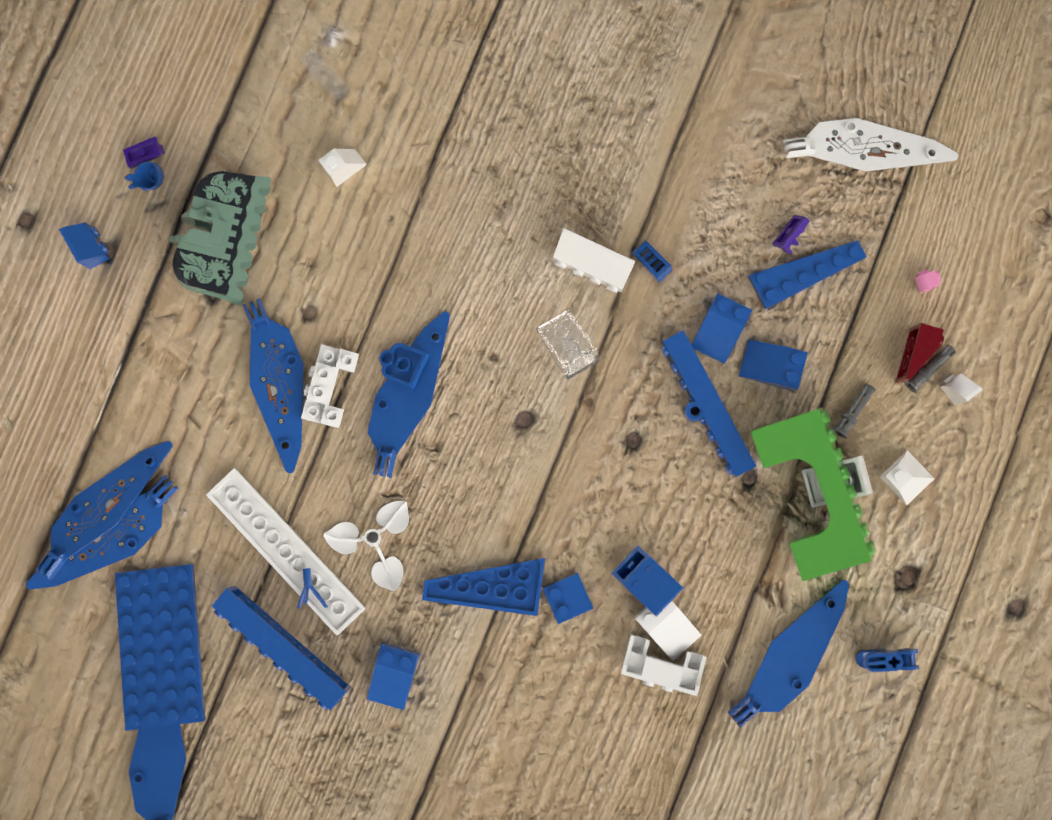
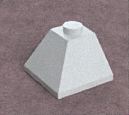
M906 451L880 476L906 505L935 479L909 451Z

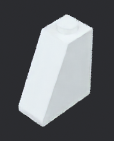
M333 149L318 160L336 187L367 165L355 149Z

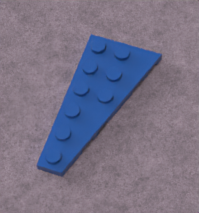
M545 558L425 580L422 600L537 616Z

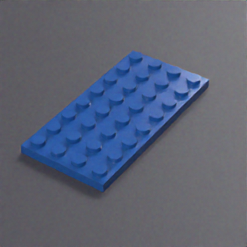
M194 564L115 573L125 731L204 722L205 708Z

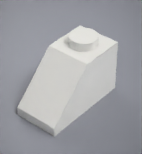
M951 374L943 380L945 384L941 386V389L954 405L968 402L983 390L963 374L955 376Z

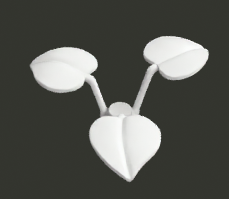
M394 501L383 506L377 514L376 521L384 527L378 530L370 529L361 538H358V528L351 522L339 523L324 533L325 540L329 546L341 554L355 552L357 542L363 540L369 546L375 547L382 562L374 564L371 571L372 579L380 587L391 591L398 589L403 579V566L400 560L394 556L385 560L378 545L381 543L380 533L386 529L392 534H398L407 528L409 513L406 501Z

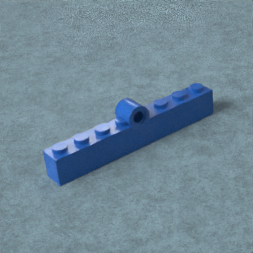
M684 330L663 340L661 343L662 347H660L665 357H669L671 370L674 374H678L680 378L678 382L682 390H686L690 396L688 397L689 404L683 410L684 417L690 422L699 420L702 425L705 424L708 430L706 431L707 437L711 442L714 441L717 446L715 451L720 459L723 458L726 465H724V468L729 476L732 475L734 478L756 467L752 456ZM691 408L697 409L698 414L696 416L691 414Z

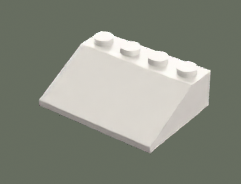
M565 228L562 231L553 256L556 266L562 269L567 267L573 270L572 273L582 277L584 275L589 277V281L597 285H600V283L604 284L609 291L617 293V291L622 292L635 263L634 260Z

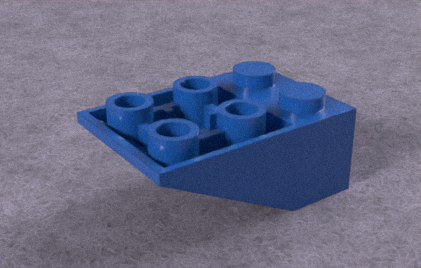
M639 546L611 573L620 584L656 617L683 590V587Z

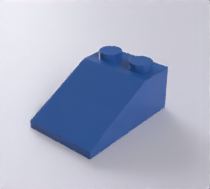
M717 293L692 342L693 349L725 364L745 327L752 309Z
M748 340L739 377L794 392L799 388L808 352Z
M382 643L367 700L405 710L421 653Z

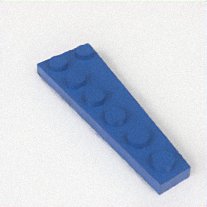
M857 240L751 274L748 278L766 310L865 259L867 256Z

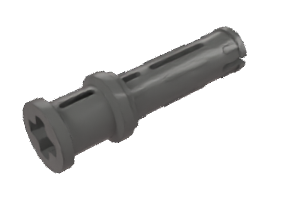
M947 344L926 365L921 367L910 380L904 382L906 387L912 392L917 393L919 391L918 388L925 382H929L931 375L956 354L955 349Z
M865 383L848 411L841 414L840 421L836 427L832 428L835 434L845 439L848 437V432L852 426L857 424L856 418L876 391L873 386ZM864 396V399L862 400V402L860 403V405L858 406V408H856V406L858 405V403L860 402V400H861L862 397Z

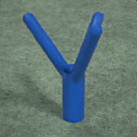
M303 569L304 587L297 608H301L303 600L305 604L308 602L309 588L323 607L328 608V605L312 585L311 569Z

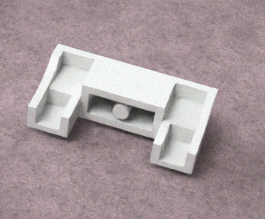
M321 344L315 366L311 365L308 376L312 377L310 385L306 384L303 395L307 397L301 419L339 428L344 409L329 406L339 369L354 373L359 354Z
M630 634L621 674L643 680L642 684L648 686L660 685L662 690L672 692L674 689L691 695H698L706 656L686 650L682 665L646 655L650 643L649 639Z

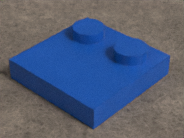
M578 573L543 588L558 624L594 609Z

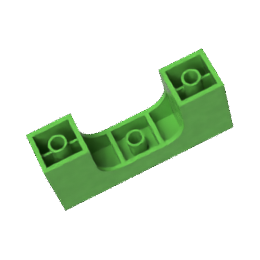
M823 408L751 431L763 469L792 459L806 461L813 467L827 504L830 514L827 528L795 538L790 543L802 581L870 562L873 560L876 552L874 542L869 541L868 538L870 533L866 522L863 523L861 518L863 515L860 503L856 504L855 501L857 494L854 485L849 484L850 474L847 466L843 467L841 461L844 459L840 447H836L835 440H837L835 431L834 429L830 430L828 424L831 421L828 411H824Z

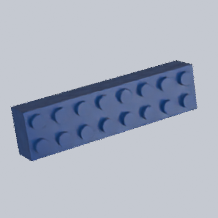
M237 586L226 588L212 604L211 607L215 609L214 613L219 618H225L230 622L228 625L234 631L238 632L239 630L244 635L243 638L251 645L254 643L259 648L258 652L266 658L270 657L277 669L287 672L289 674L288 678L293 683H299L303 686L302 690L308 696L312 697L313 695L319 700L317 703L323 709L327 710L328 708L331 711L350 690L351 686Z

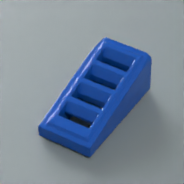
M644 241L632 252L635 258L658 282L662 281L672 271V266L647 241ZM646 249H648L649 252H647L643 257H641L640 255ZM651 255H654V257H653L651 260H649L648 262H646V260H647ZM656 261H659L655 267H651Z

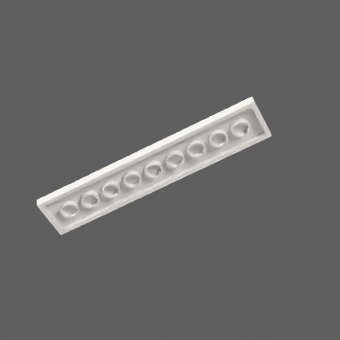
M236 468L229 472L206 494L299 596H301L304 587L303 569H311L312 585L328 605V608L323 607L310 588L307 604L337 636L366 609Z

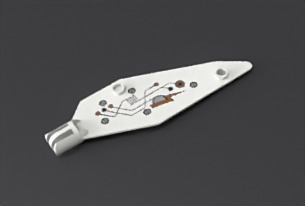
M858 118L819 122L806 137L783 140L786 158L812 156L863 171L955 161L958 158V154L935 140Z

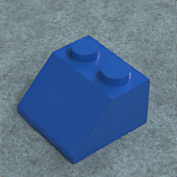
M84 222L59 229L77 263L91 270L110 259L107 254L109 250L104 242H100L98 238L100 234L95 226Z

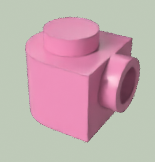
M928 270L917 273L918 277L914 278L919 293L937 288L941 281L939 272L935 270L931 272Z

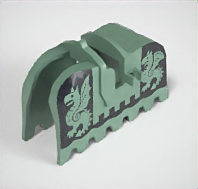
M218 171L208 174L199 181L194 192L192 208H189L188 212L182 214L181 220L189 225L211 232L190 229L186 236H170L168 241L177 246L172 264L175 276L183 287L193 292L223 299L239 306L243 304V292L238 287H244L248 283V274L243 269H248L252 266V254L249 251H253L256 248L257 236L253 232H258L261 229V216L259 214L265 212L266 198L264 196H267L270 192V177Z

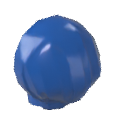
M143 162L138 165L134 174H128L124 178L127 181H132V184L128 186L129 189L139 187L142 190L150 191L156 190L163 184L164 173L161 166L157 163Z

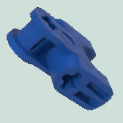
M916 648L860 650L855 658L858 666L871 672L919 669V665H916L915 653H918Z

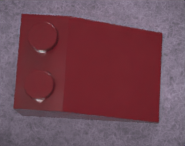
M923 323L910 328L895 383L900 384L910 380L942 346L945 338L943 335L944 329Z

